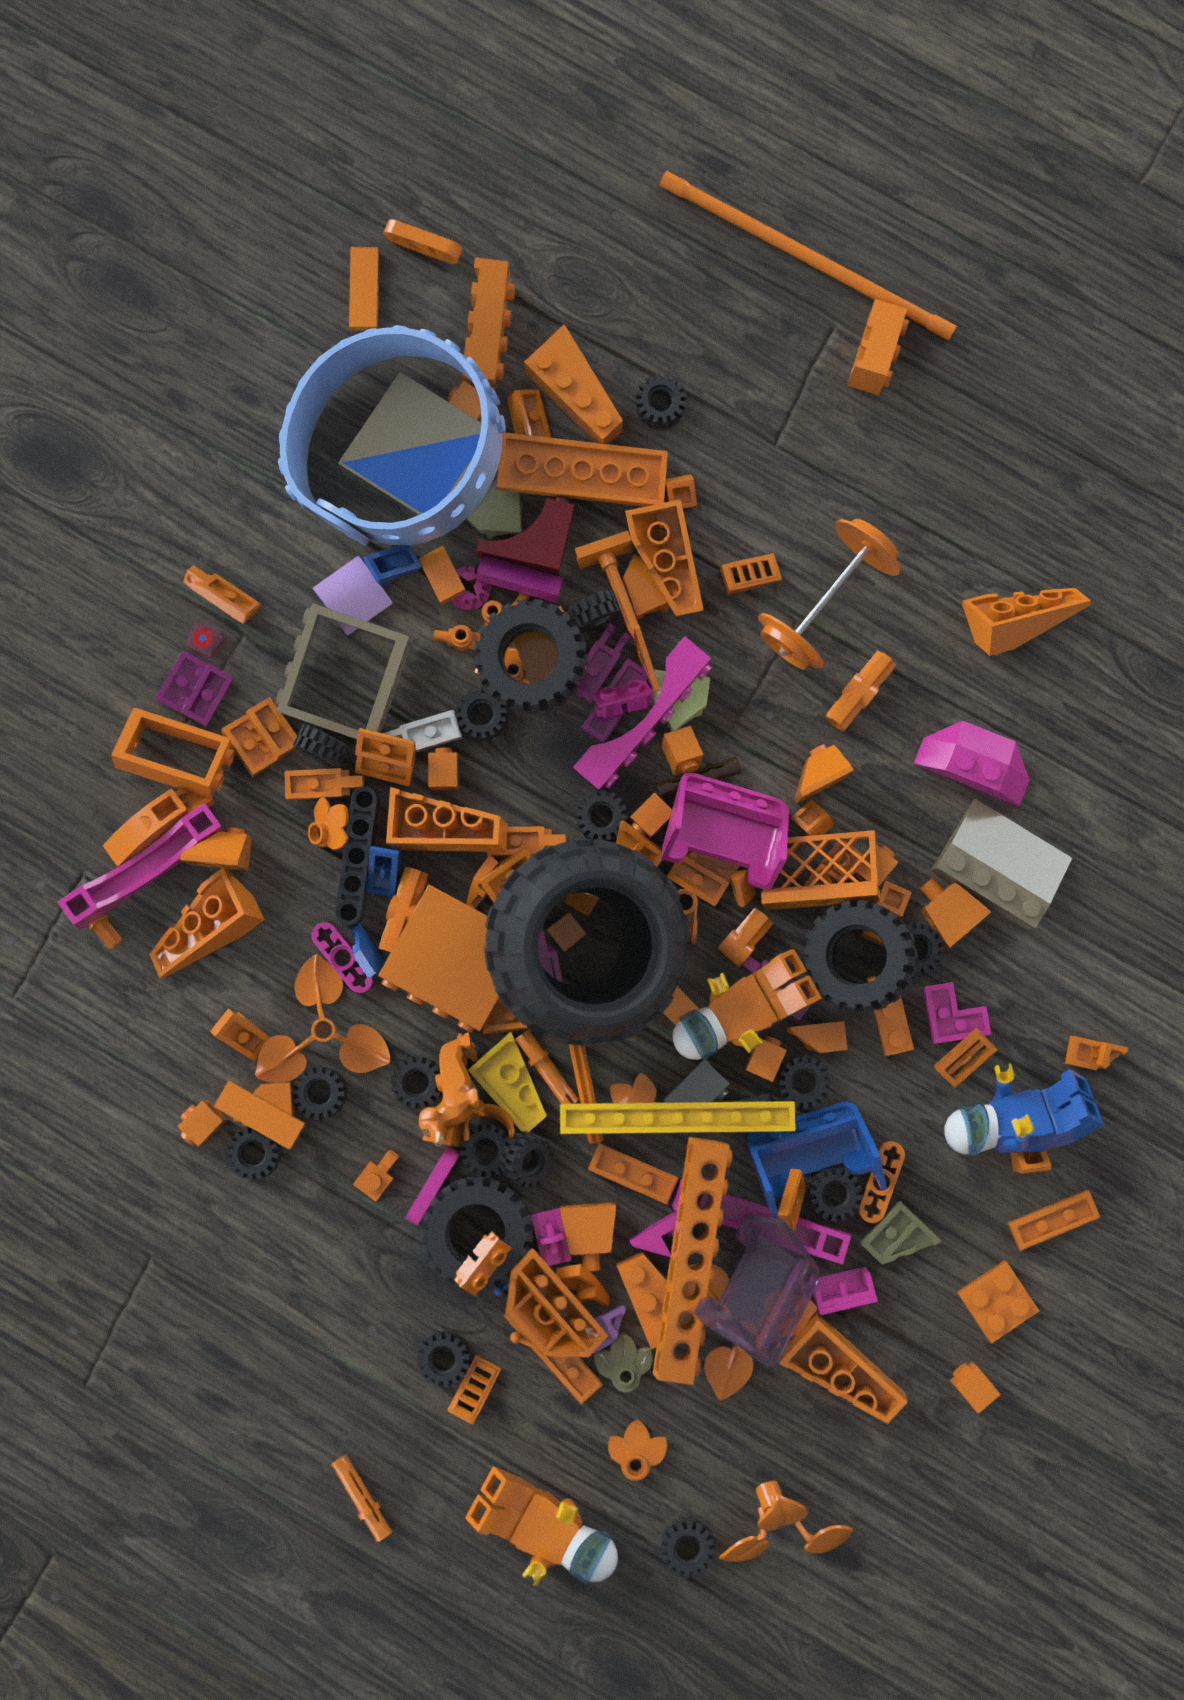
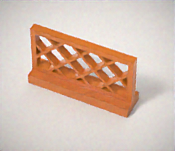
M875 830L789 837L787 845L793 846L790 849L787 848L786 860L792 856L801 866L791 877L781 869L780 873L788 879L781 888H774L770 891L763 889L761 893L762 905L766 910L841 905L842 902H858V900L880 902ZM869 839L870 848L862 857L851 849L857 840ZM836 841L844 848L832 859L822 849L829 842ZM801 844H809L815 849L805 861L793 853ZM847 851L858 859V862L848 872L837 863ZM818 854H821L830 862L820 874L809 866ZM869 856L871 865L866 861ZM864 864L871 870L872 881L859 882L852 875ZM833 866L845 875L838 884H830L823 878ZM805 868L816 876L809 886H801L795 881ZM848 879L853 881L851 883H846ZM821 881V882H823L825 885H817V884Z

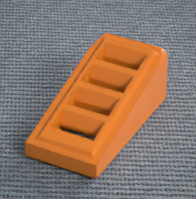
M774 553L721 565L720 568L728 596L782 581ZM767 562L769 563L770 570L772 573V576L768 577L766 575L765 568L763 565V563ZM758 565L761 578H756L753 566ZM743 569H748L750 581H746ZM737 571L740 583L737 584L732 573Z
M476 1354L447 1411L470 1424H474L502 1368ZM476 1366L492 1374L490 1379L475 1372ZM470 1378L486 1385L484 1390L470 1383ZM467 1389L480 1396L479 1400L477 1401L464 1394V1390ZM459 1400L474 1407V1410L471 1412L458 1405Z

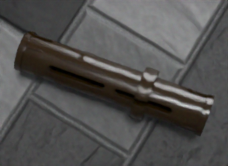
M735 756L712 764V762L707 763L706 767L700 768L693 773L722 780L742 772L739 761ZM684 774L656 783L662 800L677 794L679 782Z

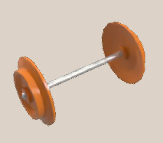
M840 519L835 522V530L839 537L857 556L795 631L771 615L762 613L758 616L759 622L763 626L760 632L763 640L780 657L799 669L805 670L809 666L817 669L824 667V661L819 653L800 635L862 560L885 574L896 576L901 573V566L897 561L899 552L895 545L880 530L864 520L854 519L847 521Z

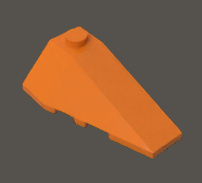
M1076 588L1042 590L1040 595L1036 596L1024 595L1023 592H1014L1013 597L998 598L996 593L963 600V608L974 641L989 656L999 655L1002 652L1016 649L1091 604V600Z

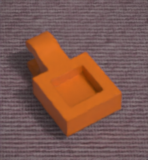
M390 1149L379 1164L371 1160L353 1185L375 1202L378 1201L395 1178L388 1171L400 1155Z

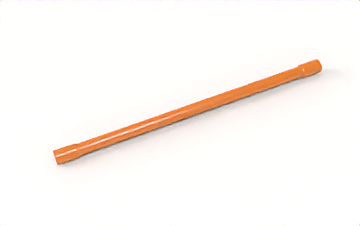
M666 171L663 175L660 187L679 197L688 199L874 300L877 299L906 308L905 316L926 327L927 330L949 341L957 326L919 308L690 185L688 181L673 173Z

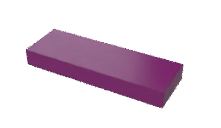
M482 555L475 580L557 603L563 577Z
M627 658L608 687L615 688L627 685L628 682L634 680L647 681L648 677L641 666ZM626 703L621 704L623 714L603 718V716L597 717L594 707L581 726V729L600 742L605 743L626 713Z

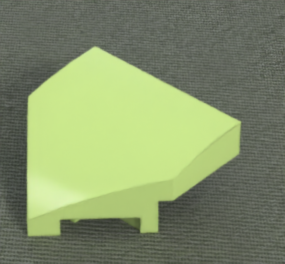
M654 670L660 691L654 692L652 688V708L661 692L666 671ZM705 677L702 681L697 678L691 685V688L694 690L683 703L679 700L672 709L675 713L667 721L671 731L681 729V726L694 717L702 715V711L707 705L710 677Z

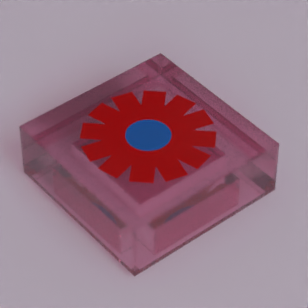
M195 620L184 646L212 658L223 632Z

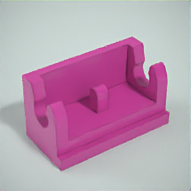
M866 1266L809 1279L817 1312L820 1315L878 1302L871 1274Z

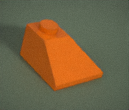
M825 744L810 751L811 756L805 762L794 797L796 804L846 779L854 771L851 764L835 745L826 748Z
M228 828L227 832H217L181 853L180 860L195 866L224 867L248 871L252 837L244 834V829Z

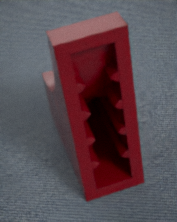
M554 497L553 500L546 499L545 506L539 517L522 533L499 541L479 540L476 550L478 558L485 555L560 576L574 516V504H570L569 500L561 497Z

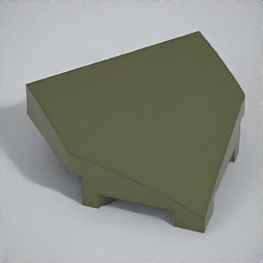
M496 479L491 483L485 497L475 511L465 519L481 534H486L488 539H494L497 535L506 534L516 536L523 532L521 524L524 503L521 500V494L518 492L496 490Z

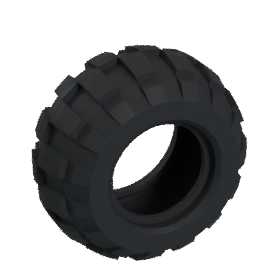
M593 839L570 840L569 842L560 843L552 847L548 846L531 855L530 859L517 870H513L501 885V891L493 907H490L485 928H487L486 948L484 949L485 962L500 1000L522 1024L544 1038L561 1044L582 1045L584 1047L605 1046L609 1042L621 1038L628 1039L646 1028V1024L658 1013L662 1015L673 1001L674 996L672 995L677 988L680 978L684 979L689 962V957H686L687 939H690L689 921L687 915L683 912L680 895L669 877H665L654 865L653 861L643 854L609 841ZM575 893L595 895L606 901L617 913L624 933L622 952L613 969L601 979L583 985L567 984L552 977L541 965L538 953L539 936L547 915L559 901Z

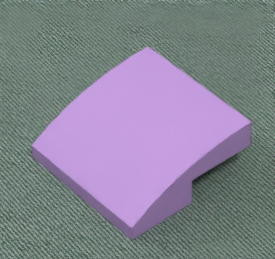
M356 556L313 587L327 608L366 622L393 603L384 589L375 581L372 573L359 556ZM337 621L347 636L357 629V627Z

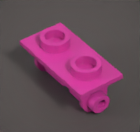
M634 680L628 682L627 685L615 688L604 687L598 692L591 693L597 704L595 706L597 717L603 716V718L623 714L621 704L625 703L628 712L648 708V705L652 704L651 695H653V691L646 680Z

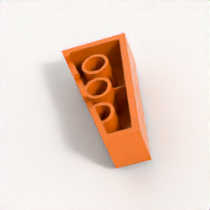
M564 324L524 362L525 374L595 443L610 444L622 432L623 420Z
M818 1312L778 1354L780 1365L796 1371L811 1382H816L834 1395L845 1398L856 1407L887 1424L908 1402L905 1392Z

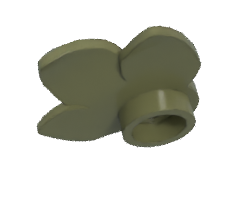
M621 1332L617 1339H614L611 1351L599 1350L595 1352L594 1359L597 1370L602 1376L612 1379L614 1387L620 1392L629 1393L639 1386L641 1376L650 1370L653 1355L649 1347L637 1350L633 1339L626 1333ZM623 1372H629L632 1375L631 1380L627 1383L621 1381L620 1377Z

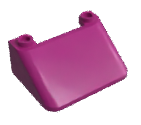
M686 773L679 782L662 847L661 859L680 863L684 860L687 850L748 868V883L754 887L770 891L786 862L789 808L785 802L778 798L696 773Z

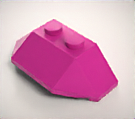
M965 721L958 722L923 738L913 765L1016 806H1020L1029 783V777L1016 741Z

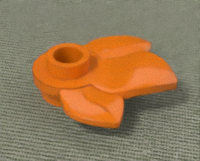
M321 797L314 808L315 822H312L308 828V838L312 844L318 847L328 846L333 850L340 849L348 841V836L343 829L348 823V809L343 804L330 807L328 800L325 797Z
M639 1073L633 1086L623 1083L613 1084L610 1087V1093L614 1103H655L656 1088L646 1075Z
M636 1419L627 1427L624 1438L610 1436L608 1451L611 1458L621 1464L623 1474L632 1481L644 1479L648 1475L650 1467L659 1464L663 1460L667 1450L666 1437L650 1438L646 1426L639 1419ZM633 1460H639L641 1467L634 1470L630 1467V1463Z

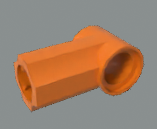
M754 908L738 928L730 932L717 949L740 967L755 949V944L771 928L773 922L764 913Z

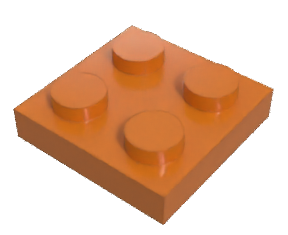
M1005 1260L957 1291L958 1296L991 1344L1039 1312L1033 1300Z

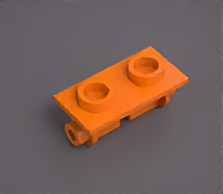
M492 1232L488 1236L484 1235L483 1239L473 1250L479 1259L475 1262L471 1257H468L456 1272L457 1276L454 1280L461 1288L475 1296L479 1290L485 1287L489 1277L505 1261L507 1254L512 1248Z

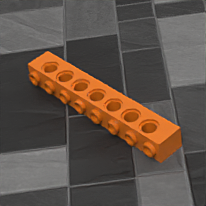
M689 1137L653 1368V1375L660 1381L693 1385L694 1377L700 1373L701 1361L697 1357L699 1346H703L705 1340V1329L702 1328L703 1318L708 1315L710 1300L707 1298L708 1286L711 1287L714 1281V1269L711 1268L712 1258L717 1256L719 1248L716 1232L717 1227L722 1225L723 1210L720 1209L721 1199L726 1196L728 1188L725 1172L732 1162V1150H729L730 1145L721 1141ZM712 1163L714 1168L713 1174L708 1178H703L701 1174L703 1166ZM703 1193H708V1204L705 1207L699 1208L697 1206V1198ZM698 1223H703L705 1226L704 1233L699 1237H693V1227ZM693 1253H699V1263L694 1267H689V1256ZM688 1283H695V1292L691 1296H684V1287ZM684 1313H691L689 1324L679 1326L680 1316ZM680 1343H686L687 1349L685 1353L681 1356H675V1347Z

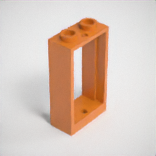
M133 708L111 757L114 767L212 799L215 790L219 791L224 781L223 772L226 766H231L235 751L232 750L230 738ZM150 728L217 750L206 777L195 776L134 756L133 754L145 729Z

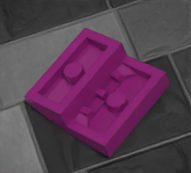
M182 650L155 700L207 726L234 677Z

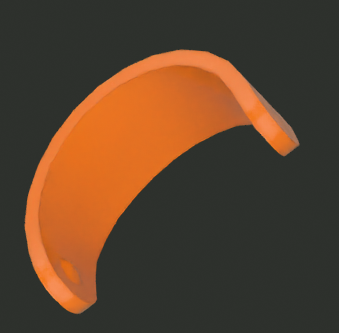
M484 1104L485 1116H479L474 1112L465 1120L462 1128L464 1141H468L469 1122L478 1117H490L500 1121L506 1127L509 1138L514 1139L515 1134L513 1120L503 1108L494 1104Z

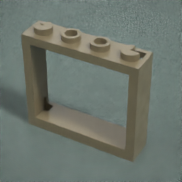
M312 603L311 609L307 608L304 613L302 623L305 624L302 635H298L295 640L293 651H296L293 662H289L286 667L284 677L287 678L284 689L281 688L277 694L275 704L278 707L276 711L355 739L358 737V730L290 707L320 616L322 615L395 641L366 727L367 730L381 733L413 638Z

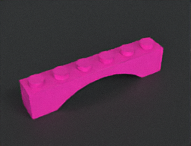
M684 636L666 658V673L663 686L655 705L648 715L634 729L623 736L607 743L592 745L573 768L597 789L602 790L604 787L610 789L619 778L616 773L623 765L628 767L636 759L638 754L635 751L641 744L646 746L656 735V732L653 731L660 722L665 724L675 713L672 709L679 700L683 703L694 690L691 688V685L697 678L702 681L712 669L709 665L712 659Z
M204 803L180 819L168 832L141 853L107 874L81 885L57 902L77 929L82 930L183 862L180 860L181 853L217 832H224V830Z
M682 1179L680 1180L672 1206L675 1211H678ZM703 1193L697 1198V1206L699 1208L705 1207L709 1202L708 1193ZM729 1194L722 1197L720 1209L723 1210L722 1225L746 1231L843 1264L851 1239V1235L847 1232L799 1217L795 1232L793 1234H785L782 1232L783 1226L780 1223L774 1224L768 1207Z

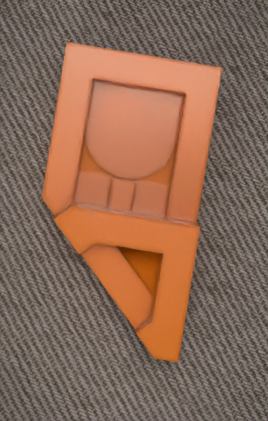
M491 855L482 864L472 881L467 905L473 909H476L488 896L478 880L500 865Z
M844 1021L787 1027V1032L797 1037L808 1051L824 1053L848 1050Z
M1070 1036L1065 1064L1091 1070L1105 1069L1119 1055L1126 1054L1128 1047Z
M577 1264L556 1269V1275L564 1285L572 1290H576V1298L579 1302L595 1300L601 1306H609L610 1297L599 1280L583 1265Z

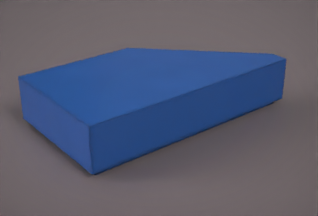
M358 924L351 929L352 936L355 938V944L352 946L353 956L367 978H371L380 973L385 960L362 925Z

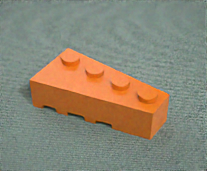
M475 257L474 269L476 271L477 283L472 282L471 306L474 307V311H470L468 316V334H470V338H466L464 356L466 358L470 356L487 378L491 388L497 389L498 380H503L504 363H500L501 353L506 354L508 337H504L505 327L510 328L512 311L508 310V302L514 301L515 284H511L509 261ZM462 373L463 381L475 387L474 383Z
M390 787L386 843L393 849L401 851L506 852L508 824L500 816L456 806L441 800L437 801Z

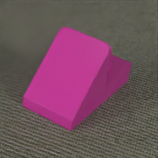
M678 1211L669 1214L630 1237L629 1240L632 1246L671 1257V1252L661 1236L667 1234L668 1237L674 1235Z

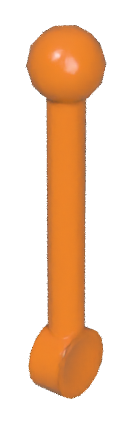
M513 1332L510 1335V1340L513 1343L520 1342L538 1350L530 1340L523 1338L519 1332ZM552 1356L556 1358L559 1364H564L567 1361V1357Z

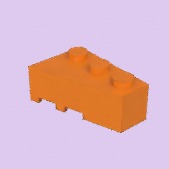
M641 1251L616 1263L651 1349L657 1347L667 1278L645 1252ZM684 1313L680 1316L679 1326L689 1324L691 1313Z

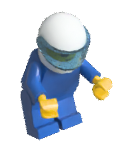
M1010 1063L1009 1069L1006 1072H1000L999 1065H996L994 1068L997 1077V1091L992 1101L987 1105L977 1102L956 1106V1111L946 1121L944 1132L947 1143L954 1151L974 1156L995 1147L998 1152L1007 1153L1042 1152L1046 1149H1052L1053 1146H1066L1100 1128L1104 1123L1096 1103L1093 1102L1094 1097L1085 1077L1069 1069L1061 1074L1062 1080L1050 1088L1041 1091L1039 1089H1029L1012 1095L1011 1081L1014 1079V1072Z

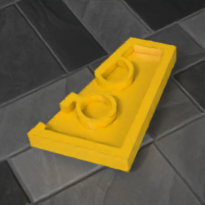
M512 1032L468 1069L493 1100L510 1115L514 1124L521 1132H529L547 1116Z

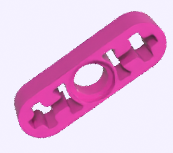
M327 922L317 924L312 930L314 944L352 991L357 993L368 992L373 987L374 976L365 979L367 984L365 987L361 985L355 986L356 977L351 972L347 976L344 974V971L350 970L357 962L353 956V948L334 925ZM321 929L326 931L331 929V940L337 943L340 939L342 942L341 945L335 946L330 954L326 951L331 948L330 944L325 940L319 941L321 937L319 931ZM345 949L350 953L351 960L346 966H339L335 961V955L338 951ZM360 966L354 968L358 974H365Z
M449 1145L447 1146L405 1219L417 1226L419 1225L430 1203L437 1195L460 1156L458 1150Z

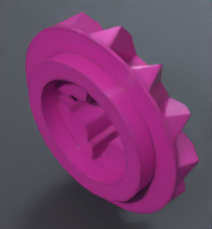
M464 565L456 570L461 582L462 579L468 583L475 582L473 588L476 596L467 591L451 600L460 609H477L484 605L490 596L491 584L475 580L478 570L477 566Z

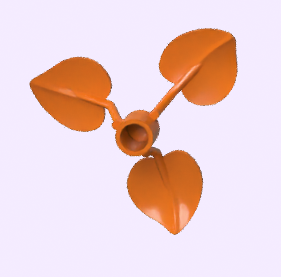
M318 954L313 955L304 963L295 981V995L298 1001L304 1006L317 1004L319 1019L311 1027L312 1035L297 1047L288 1036L276 1035L269 1038L260 1049L255 1076L262 1081L283 1083L296 1079L305 1070L307 1065L305 1056L299 1051L314 1040L326 1042L331 1038H335L343 1042L344 1044L339 1050L340 1060L345 1068L355 1073L369 1072L390 1063L388 1046L374 1028L364 1024L353 1025L348 1030L347 1038L335 1033V1026L331 1020L324 1018L322 1003L331 1004L335 1002L342 993L343 982L333 966Z
M712 1264L714 1281L711 1287L708 1286L707 1298L710 1300L709 1311L714 1308L716 1303L719 1305L733 1327L732 1336L735 1345L732 1349L727 1346H718L711 1350L706 1356L704 1371L717 1398L724 1400L735 1394L749 1380L753 1372V1359L748 1352L757 1347V1334L762 1332L761 1328L765 1321L768 1320V1327L775 1335L784 1338L792 1337L798 1334L808 1323L812 1315L817 1311V1307L811 1299L798 1291L784 1288L777 1289L764 1298L763 1307L767 1314L761 1317L756 1327L747 1321L737 1323L725 1304L720 1300L729 1293V1277L722 1268ZM688 1283L684 1287V1296H691L695 1292V1283Z
M768 1481L756 1488L761 1507L758 1508L760 1534L757 1537L749 1536L738 1541L723 1554L718 1555L719 1560L730 1562L754 1559L764 1553L769 1547L768 1541L765 1540L766 1531L776 1530L791 1524L796 1525L808 1542L804 1546L807 1552L824 1553L835 1549L845 1542L853 1532V1528L835 1525L819 1531L815 1536L808 1534L800 1523L808 1514L806 1507L783 1497L777 1481Z

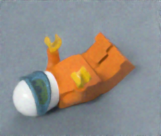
M791 949L778 955L767 965L750 976L741 978L730 988L724 973H721L720 977L713 980L708 978L707 980L711 988L710 1004L707 1007L689 1011L678 1017L680 1021L673 1030V1043L676 1050L688 1059H702V1061H705L715 1055L717 1050L725 1044L732 1042L736 1046L744 1047L750 1053L752 1049L756 1048L757 1044L763 1043L756 1033L769 1029L774 1023L822 999L809 975L793 982L784 989L783 986L807 972L795 950ZM785 960H789L794 964V973L791 972ZM800 985L805 986L808 989V1000L805 994L803 993Z
M495 1466L492 1467L481 1488V1491L487 1497L478 1494L465 1518L478 1533L484 1535L490 1533L509 1540L519 1550L533 1555L530 1565L522 1574L523 1577L531 1576L535 1581L534 1585L537 1586L545 1576L546 1569L556 1564H562L570 1571L573 1577L585 1584H588L589 1581L601 1582L610 1577L618 1561L617 1549L611 1540L612 1536L605 1531H597L587 1526H582L583 1521L580 1519V1513L573 1500L564 1499L560 1502L548 1491L545 1492L518 1476ZM499 1478L501 1484L497 1491H493V1483ZM484 1505L487 1510L483 1517H478V1511Z

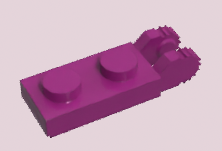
M612 624L607 627L600 640H596L588 653V665H585L588 674L585 675L584 681H580L577 686L579 690L576 692V695L589 703H592L594 700L591 693L600 691L631 637L626 633L622 635L614 650L606 646V643L615 632L616 627Z

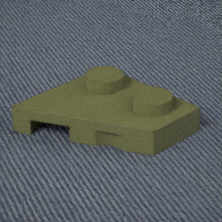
M898 1200L862 1239L860 1244L883 1265L896 1260L898 1257L910 1255L917 1252V1250L931 1245H937L942 1240Z

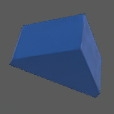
M374 846L370 847L367 893L387 897L396 895L403 854L400 851Z

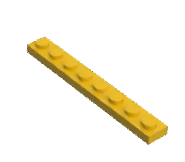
M794 1101L560 1104V1134L795 1131Z

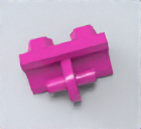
M560 1208L531 1214L540 1256L545 1263L550 1266L572 1261Z

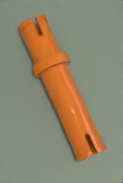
M528 1029L518 1036L515 1041L518 1042L530 1059L528 1063L530 1066H535L561 1104L576 1103L579 1098L548 1057V1050H543L531 1033V1030Z
M345 1454L331 1463V1467L335 1470L345 1490L358 1509L359 1519H364L375 1541L379 1542L391 1534L392 1529H390L379 1510L380 1504L372 1499L362 1479L350 1462L348 1455Z

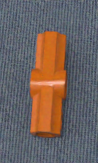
M877 650L861 672L855 674L842 691V696L827 712L825 718L836 729L845 731L860 710L865 709L877 694L882 682L894 670L896 664L888 655Z
M405 867L397 893L393 895L388 907L387 923L379 943V949L388 952L392 951L425 891L429 874Z

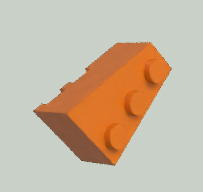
M875 299L847 386L876 395L880 394L882 387L888 388L893 371L889 370L892 361L896 362L901 348L900 345H897L899 336L904 337L909 320L904 319L907 311L906 308Z

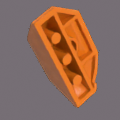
M531 1249L511 1269L506 1313L544 1356L589 1357L609 1336L534 1249Z

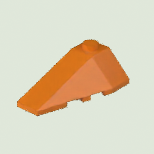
M681 499L625 511L631 540L675 616L704 611Z
M221 868L197 889L199 894L190 906L186 905L181 911L183 915L174 928H168L149 954L159 978L163 979L239 939L264 921L254 896L227 868Z

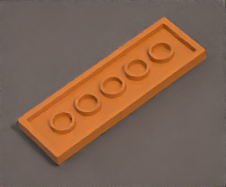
M502 433V452L498 465L496 490L644 507L664 503L668 451Z

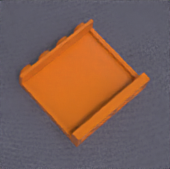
M428 884L378 975L383 978L381 984L394 991H397L399 987L409 992L407 995L408 999L421 1006L426 1001L434 1006L432 1012L445 1019L449 1015L459 1019L457 1025L471 1033L474 1029L480 1031L499 997L485 962L484 949L486 948L487 932L485 925L487 916Z

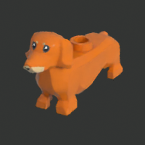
M469 1032L464 1035L459 1033L456 1040L442 1046L439 1054L440 1074L435 1075V1080L439 1092L443 1091V1099L438 1106L425 1108L419 1115L420 1129L425 1136L432 1138L435 1146L443 1144L444 1133L448 1131L447 1126L464 1122L474 1112L479 1116H485L484 1103L482 1100L479 1101L477 1089L466 1069L467 1059H471L473 1062L478 1061L477 1047L474 1042L472 1043V1037Z

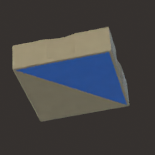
M399 372L338 462L342 474L372 493L390 500L402 512L413 518L438 505L461 481L476 452L480 438L481 422Z

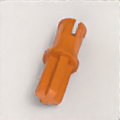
M102 915L89 924V929L96 932L108 949H113L122 942V937L108 921L109 916Z

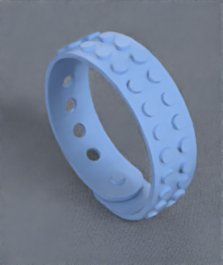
M393 326L392 328L368 329L363 333L346 338L315 361L304 377L300 379L291 401L287 405L283 426L279 433L280 458L278 460L280 472L284 475L288 484L285 488L294 501L297 500L302 508L307 507L331 527L365 546L368 544L369 539L387 545L410 546L443 536L458 527L475 511L485 497L497 472L502 452V433L506 431L504 417L499 415L497 409L500 401L495 390L491 388L487 378L470 356L466 358L459 352L460 348L448 339L445 342L429 330L420 329L418 331L405 326ZM416 356L444 362L463 373L474 383L480 399L482 416L477 449L461 481L438 505L423 514L405 521L382 523L358 519L355 514L343 507L339 509L320 498L317 502L315 501L310 491L307 475V458L311 437L316 423L331 396L354 374L380 361L396 357Z

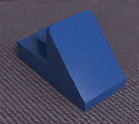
M399 545L365 555L363 558L375 581L384 589L388 588L396 578L418 572L422 567L409 545Z

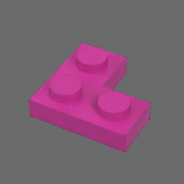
M953 982L923 987L933 1044L964 1039L976 1027L983 1035H991L987 1007L958 1010Z

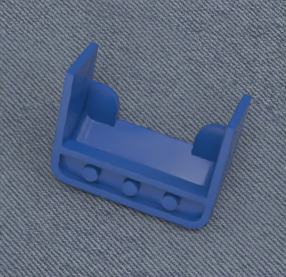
M841 1102L796 1116L795 1131L750 1132L747 1136L749 1152L774 1224L780 1223L775 1202L782 1200L791 1169H801L802 1174L805 1175L843 1163L846 1170L852 1174L860 1175L872 1171L881 1191L887 1189L880 1154L857 1106L853 1103Z

